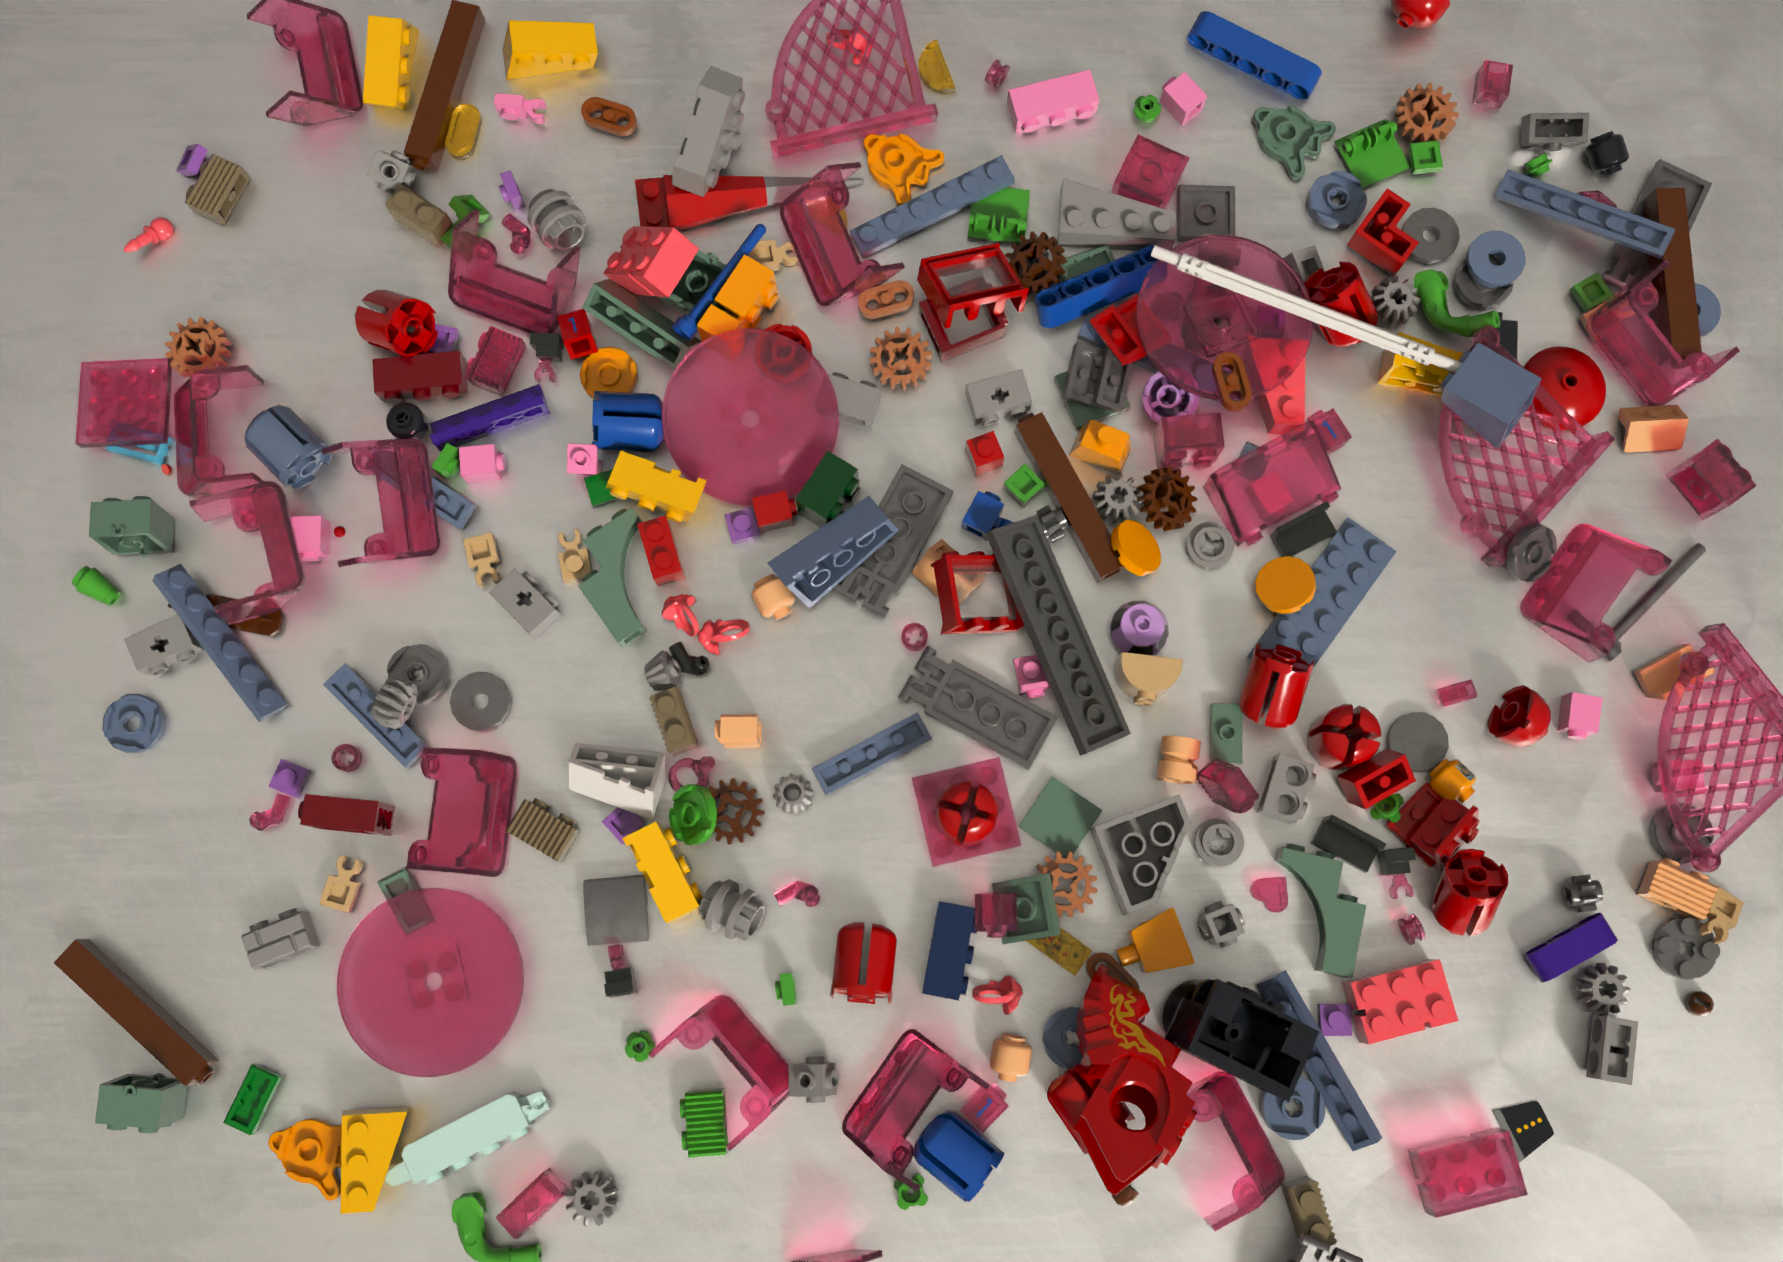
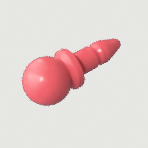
M163 217L155 218L150 223V226L146 225L143 227L144 233L127 243L124 251H137L150 242L156 245L159 243V240L169 239L174 232L172 223Z

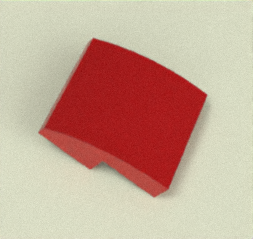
M1138 294L1116 308L1114 305L1108 307L1089 320L1090 325L1122 366L1153 353L1168 344L1171 339L1170 335Z

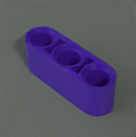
M1600 912L1581 920L1527 951L1524 955L1542 983L1558 977L1615 944L1618 939Z

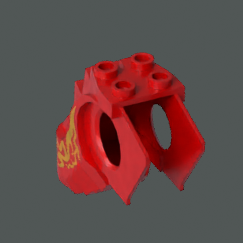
M1101 964L1095 972L1077 1014L1078 1028L1076 1031L1080 1042L1078 1049L1083 1057L1080 1062L1086 1077L1100 1080L1082 1111L1081 1117L1073 1131L1078 1133L1106 1190L1115 1196L1151 1166L1157 1169L1160 1163L1168 1165L1170 1159L1179 1148L1183 1135L1197 1115V1111L1192 1109L1196 1101L1186 1095L1193 1082L1172 1067L1181 1049L1142 1024L1145 1021V1016L1150 1012L1145 993L1108 975L1110 968ZM1121 1102H1129L1136 1105L1145 1116V1128L1142 1130H1131L1124 1127L1116 1120L1112 1107Z

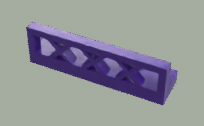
M540 384L429 423L433 432L430 437L432 443L441 452L447 443L454 447H459L545 416L551 412Z

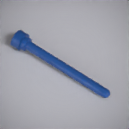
M763 224L755 226L688 315L684 314L683 317H678L672 325V329L682 338L691 341L696 335L699 319L712 304L744 254L748 256L765 234L766 227Z

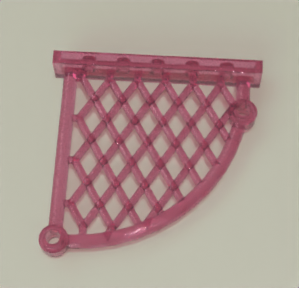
M812 0L801 11L791 25L780 48L773 73L771 100L765 106L766 117L770 122L774 123L777 140L770 141L773 159L863 139L869 134L880 135L937 121L938 111L936 103L925 105L901 0H880L881 4L877 15L867 6L868 0H853L859 6L855 20L845 11L848 0H841L840 5L835 0ZM827 2L837 11L833 25L823 16ZM888 3L891 6L897 31L895 33L882 21ZM864 12L874 21L870 35L860 26ZM814 15L815 20L810 30L806 24ZM842 17L852 26L848 40L838 31ZM820 22L830 31L826 45L816 36ZM879 27L890 37L886 50L875 41ZM801 31L808 36L804 50L796 43ZM857 32L868 42L864 55L853 46ZM835 37L846 47L842 60L831 51ZM896 39L899 40L905 65L904 68L890 56ZM813 42L824 52L820 65L809 56ZM872 48L883 57L879 71L868 61ZM792 49L802 57L798 70L788 62ZM850 53L861 62L857 76L846 66ZM828 58L839 67L835 81L824 71ZM806 63L817 72L813 86L802 76ZM887 63L898 72L894 86L883 76ZM866 68L876 77L872 91L862 82ZM786 69L795 77L791 91L784 85ZM844 73L854 82L850 96L840 87ZM904 74H907L913 103H910L899 92ZM822 78L832 86L828 101L818 92ZM800 83L810 91L806 106L796 97ZM881 83L891 92L887 106L877 97ZM859 88L869 97L865 111L855 102ZM837 92L848 102L844 115L833 107ZM783 93L788 96L787 103L782 100ZM815 97L826 107L822 120L811 112ZM896 98L908 110L892 113ZM793 102L804 112L800 125H797L789 117ZM874 103L886 115L870 118ZM852 107L864 120L848 123ZM778 108L781 110V112L775 114L772 112V110ZM830 112L842 125L826 128ZM808 118H810L820 128V130L804 133V129L806 127ZM785 121L798 135L788 137Z
M1485 326L1474 333L1473 346L1469 351H1472L1479 342L1523 367L1499 343L1500 333L1496 328ZM1540 384L1535 397L1554 416L1536 413L1532 401L1528 411L1522 417L1531 418L1534 432L1521 430L1519 422L1510 432V434L1516 435L1519 449L1506 446L1505 441L1497 449L1485 441L1477 432L1478 439L1466 437L1461 423L1466 422L1444 403L1442 404L1439 422V450L1444 478L1450 495L1462 516L1460 522L1461 531L1468 537L1477 536L1489 548L1487 553L1481 558L1488 567L1503 565L1506 561L1509 545L1520 529L1528 524H1540L1615 440L1608 431L1591 436ZM1452 420H1454L1457 434L1451 433ZM1538 420L1551 423L1554 437L1541 434ZM1558 420L1576 437L1579 443L1562 439ZM1523 437L1535 439L1540 454L1527 451ZM1451 440L1460 443L1463 456L1452 454ZM1544 442L1557 445L1560 459L1547 456ZM1467 444L1480 447L1483 461L1470 458ZM1564 446L1579 450L1569 462ZM1488 449L1501 452L1504 466L1491 463ZM1508 453L1521 456L1524 470L1511 467ZM1529 458L1542 461L1545 475L1532 472ZM1453 461L1465 463L1468 477L1456 475ZM1549 463L1563 466L1554 478ZM1472 465L1485 468L1489 482L1477 480ZM1493 470L1506 473L1510 487L1496 484ZM1514 475L1527 478L1530 492L1517 489ZM1534 480L1549 483L1539 495ZM1459 482L1471 486L1474 499L1465 497ZM1478 487L1491 489L1495 504L1481 501ZM1498 491L1512 494L1515 508L1502 506ZM1519 496L1533 499V502L1524 512ZM1470 505L1476 506L1477 512L1474 513ZM1483 508L1497 511L1500 525L1488 523ZM1504 513L1519 516L1509 528ZM1487 529L1504 534L1497 540Z
M1725 623L1705 626L1698 634L1706 645L1698 652H1689L1681 656L1678 662V668L1681 673L1666 701L1659 727L1657 745L1658 771L1665 804L1678 833L1692 852L1690 863L1699 872H1713L1717 870L1721 864L1720 854L1783 796V778L1778 782L1783 762V696ZM1715 654L1719 660L1709 661L1708 659ZM1719 667L1716 681L1703 682L1708 668ZM1726 669L1734 679L1724 680ZM1693 676H1697L1695 684H1689ZM1734 685L1731 700L1718 701L1721 688ZM1714 688L1710 703L1697 704L1701 689ZM1741 688L1748 698L1739 699ZM1693 691L1690 705L1679 706L1684 692ZM1749 704L1746 719L1733 720L1736 707ZM1729 707L1724 722L1712 723L1716 708ZM1756 707L1763 714L1762 717H1754ZM1708 710L1705 724L1692 726L1695 711ZM1687 712L1684 727L1673 728L1676 714ZM1764 723L1761 737L1748 739L1752 724ZM1744 726L1741 739L1728 742L1731 727ZM1771 726L1779 735L1769 736ZM1723 728L1720 743L1707 745L1710 730ZM1703 731L1699 746L1686 747L1690 733ZM1682 734L1678 749H1671L1672 735ZM1779 742L1776 756L1763 758L1767 743ZM1759 745L1756 758L1743 761L1746 746ZM1738 747L1735 762L1722 763L1725 750ZM1718 750L1714 765L1701 766L1706 751ZM1697 753L1693 768L1680 769L1684 754ZM1671 756H1676L1673 770H1671ZM1774 763L1771 777L1758 780L1761 765ZM1753 766L1750 781L1737 782L1740 769ZM1733 769L1729 784L1717 785L1720 771ZM1712 772L1709 786L1696 788L1699 773ZM1691 775L1688 789L1675 791L1678 776ZM1773 785L1753 806L1751 805L1757 786ZM1748 788L1744 803L1732 804L1735 790ZM1727 791L1724 805L1711 807L1714 792ZM1706 794L1703 808L1690 810L1693 796ZM1678 797H1685L1683 809L1680 807ZM1746 809L1747 812L1726 831L1729 812ZM1721 813L1718 827L1705 829L1709 814ZM1701 815L1697 832L1694 834L1687 819L1688 817ZM1721 835L1710 847H1703L1699 842L1702 836Z

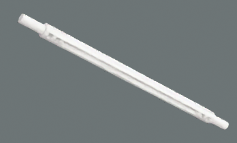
M1157 245L1152 250V257L1178 266L1177 270L1424 365L1433 364L1456 373L1462 362L1436 353L1434 348L1189 254L1183 253V255H1180Z

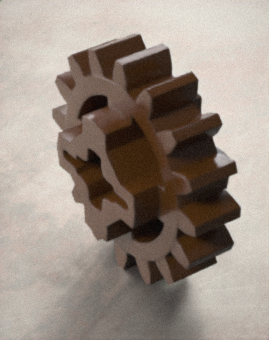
M1034 231L1030 232V239H1026L1023 235L1019 236L1021 243L1019 245L1012 243L1013 253H1006L1005 256L1010 260L1009 264L1023 287L1029 288L1027 295L1031 293L1032 289L1037 295L1041 292V288L1047 289L1051 287L1050 284L1052 282L1059 284L1058 274L1066 273L1061 267L1062 264L1067 263V259L1064 255H1061L1065 251L1061 245H1057L1058 241L1053 236L1049 238L1045 232H1042L1039 238ZM1048 249L1051 251L1052 261H1050V260L1048 259V256H1049V253L1047 252ZM1019 266H1021V267L1023 268V271H1022L1023 278L1021 277V275H1020V273H1019Z
M1171 466L1152 470L1151 474L1144 476L1143 479L1146 484L1139 485L1138 487L1143 492V496L1137 497V500L1144 504L1140 508V512H1147L1148 514L1145 521H1154V528H1163L1164 531L1180 529L1184 527V523L1191 522L1192 519L1189 514L1196 512L1192 502L1197 501V497L1191 495L1195 486H1188L1187 484L1190 477H1181V470H1172Z
M731 778L730 785L726 786L723 780H720L719 789L716 790L712 786L708 788L715 801L718 797L721 798V803L717 809L716 824L725 822L730 825L732 832L721 830L716 825L713 833H717L715 840L720 842L723 837H727V844L732 845L734 838H738L740 843H744L745 834L754 837L755 834L752 828L754 826L762 827L757 817L764 816L765 812L758 809L757 806L764 802L762 798L754 799L758 792L755 788L747 791L748 783L746 781H743L739 787L735 778ZM731 792L741 793L748 800L738 801L733 798ZM730 804L735 808L740 807L739 811L735 813L736 818L731 819L728 815L723 816L728 811V805ZM752 811L749 822L743 827L742 821L745 815Z

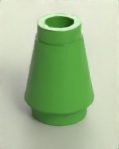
M84 566L72 580V585L76 587L77 592L108 606H112L121 595V592L96 568L91 569L88 566Z

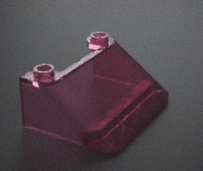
M1579 524L1569 532L1555 555L1551 558L1552 564L1548 571L1534 582L1521 601V613L1528 621L1590 663L1607 656L1615 644L1616 639L1613 628L1601 620L1638 568L1647 575L1655 576L1663 573L1673 560L1651 547L1590 524Z

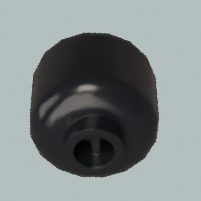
M1613 131L1590 139L1591 144L1586 147V154L1593 172L1604 171L1605 176L1623 170L1621 164L1629 159V153L1621 134H1614Z
M402 402L396 404L389 410L386 417L388 431L404 444L418 443L425 438L428 432L429 423L427 417L412 403Z

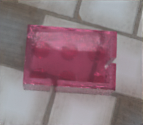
M1495 1127L1471 1133V1137L1463 1135L1407 1149L1414 1176L1423 1181V1183H1419L1417 1186L1425 1213L1438 1218L1528 1195L1510 1131Z

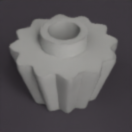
M660 651L645 665L644 674L646 680L654 691L667 690L673 687L680 688V684H682L681 668L678 662L669 655L668 651Z
M792 773L788 777H781L780 783L774 785L776 792L773 794V798L777 800L776 807L782 808L784 813L791 812L794 815L799 811H806L807 805L812 804L811 796L814 794V791L810 788V781L804 780L802 775L795 776ZM791 789L799 791V796L795 800L788 798V792Z

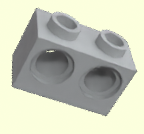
M1282 753L1275 755L1256 813L1288 824L1297 823L1298 819L1302 820L1308 805L1307 802H1304L1307 790H1312L1316 780V774L1313 773L1315 765ZM1288 768H1293L1298 772L1299 780L1297 783H1292L1287 779L1286 772ZM1280 796H1284L1289 800L1290 809L1288 812H1283L1279 809L1277 801Z
M1601 1015L1592 1016L1586 1077L1632 1085L1638 1021Z

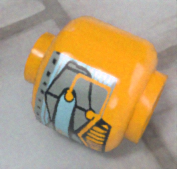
M1448 759L1443 760L1429 774L1432 778L1430 780L1431 788L1442 799L1446 797L1449 800L1455 799L1464 803L1475 792L1472 788L1476 781L1475 775L1458 759L1451 761Z

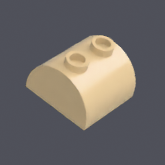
M1122 652L1115 661V679L1120 689L1129 697L1134 698V704L1150 706L1153 701H1156L1157 697L1161 696L1176 682L1182 670L1183 659Z

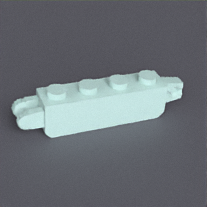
M543 1090L525 1097L517 1092L508 1093L405 1146L401 1155L403 1162L387 1171L385 1182L395 1187L411 1179L414 1184L424 1180L427 1186L444 1177L442 1170L453 1166L456 1171L471 1163V1155L481 1151L482 1155L485 1156L499 1149L500 1140L509 1136L511 1141H514L528 1134L527 1127L535 1123L534 1119L551 1108L545 1091Z

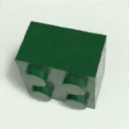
M827 451L795 499L798 514L820 528L844 512L842 510L847 502L852 503L860 492L861 488L858 487L860 483L858 469Z

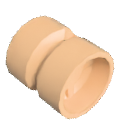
M1162 736L1160 754L1164 756V759L1158 762L1156 778L1172 783L1196 784L1198 767L1193 763L1194 760L1199 758L1201 741L1181 736Z

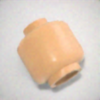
M770 574L753 585L755 589L752 591L751 597L763 617L769 618L774 616L775 620H779L791 613L789 607L795 602V596L779 577Z
M1003 1033L1001 1038L993 1041L990 1068L999 1073V1079L1016 1082L1017 1077L1028 1074L1032 1047L1026 1042V1037Z

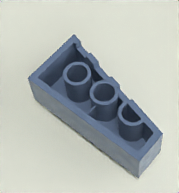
M868 496L769 561L768 565L784 585L811 608L899 530L871 497Z

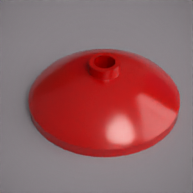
M1550 347L1536 353L1523 366L1524 369L1542 378L1534 399L1526 411L1538 424L1557 431L1575 430L1588 424L1601 411L1606 398L1605 379L1598 365L1585 353L1570 347ZM1566 379H1570L1573 382V386H1569L1566 383Z

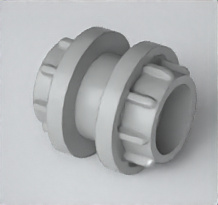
M547 189L538 193L531 200L527 217L528 223L538 233L540 240L546 247L557 248L563 251L576 246L585 235L586 218L583 212L575 206L574 200L567 192Z
M731 879L725 882L720 880L714 882L707 889L699 907V915L705 921V927L713 932L718 931L722 926L725 927V937L731 941H737L739 938L745 941L751 938L759 928L765 913V906L763 901L759 900V894L751 889H747L743 894H740L739 884Z

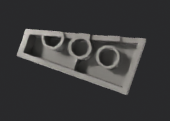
M1063 178L1059 200L1057 245L1098 248L1108 244L1110 249L1138 251L1147 246L1157 245L1167 250H1172L1176 235V212Z

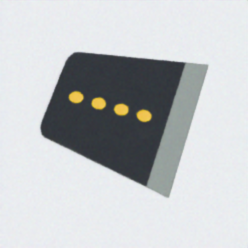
M1537 1101L1492 1111L1518 1163L1554 1135V1131L1541 1105Z

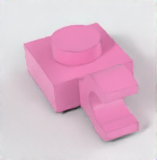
M495 93L494 105L500 117L514 121L518 120V118L528 119L529 116L534 123L542 124L545 122L543 114H535L537 109L547 108L544 100H525L522 95Z

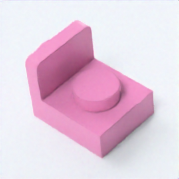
M568 444L567 473L596 475L603 472V460H598L597 445Z
M1033 655L1013 659L1019 695L1027 694V698L1044 696V691L1049 690L1051 686L1038 656Z

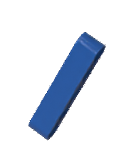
M1209 11L1200 12L1187 35L1188 43L1196 49L1300 100H1307L1322 75L1321 69L1313 62Z
M1151 245L1044 289L1035 297L1039 324L1045 328H1054L1160 284L1168 276L1167 262L1151 256L1155 246Z

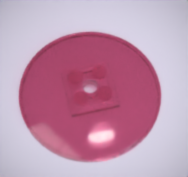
M1208 235L1185 241L1170 249V251L1183 255V253L1189 254L1310 301L1307 289L1293 267L1275 251L1256 241L1233 235ZM1158 259L1152 266L1142 283L1137 299V330L1147 356L1162 375L1173 384L1194 395L1212 400H1220L1212 375V365L1216 357L1223 352H1233L1242 359L1251 387L1252 398L1275 389L1286 381L1298 368L1311 342L1313 321L1177 270L1178 266ZM1218 317L1225 318L1229 323V327L1224 329L1217 327L1214 319ZM1223 367V368H1222V371H1223L1224 373H1227V374H1230V373H1231V371H1230L1229 368H1227V367ZM1230 395L1233 401H1239L1236 395Z
M744 328L715 335L700 343L683 358L672 374L666 388L662 407V425L669 452L687 479L693 482H697L698 477L707 480L703 492L716 499L731 504L753 506L752 498L787 491L789 498L803 489L827 451L832 453L839 427V411L831 380L823 366L811 352L798 342L780 333L763 329ZM747 410H753L759 416V422L754 427H747L742 422V414Z
M424 888L408 891L388 899L377 906L359 923L350 936L342 953L337 975L338 1005L344 1024L352 1039L361 1050L378 1064L400 1074L416 1077H438L452 1074L470 1067L485 1058L499 1045L511 1029L520 1009L524 990V967L520 949L513 933L501 916L487 904L471 895L442 888ZM432 972L438 973L442 978V984L437 990H432L427 985V977Z

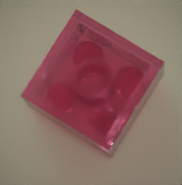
M1138 134L1114 181L1111 193L1167 209L1190 157Z
M1221 413L1161 417L1153 433L1156 467L1171 466L1172 470L1182 469L1185 465H1194V468H1207L1212 463H1215L1225 447Z
M1719 439L1692 454L1665 474L1702 520L1729 507L1757 486L1748 470L1739 465L1732 456L1731 450L1722 444Z

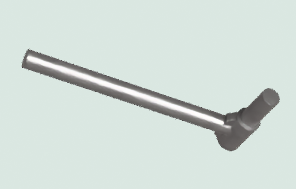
M1696 543L1610 632L1608 630H1597L1577 610L1573 611L1567 619L1588 638L1587 641L1609 662L1622 652L1621 643L1618 640L1706 552V548L1702 544Z

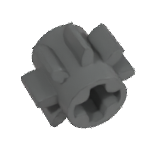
M1047 505L1036 511L1047 538L1050 537L1052 543L1065 537L1063 530L1068 528L1069 525L1059 507L1052 511L1050 506Z
M1590 874L1570 877L1571 883L1564 885V897L1569 907L1576 906L1577 913L1597 910L1596 903H1602L1603 890L1598 880L1591 881Z

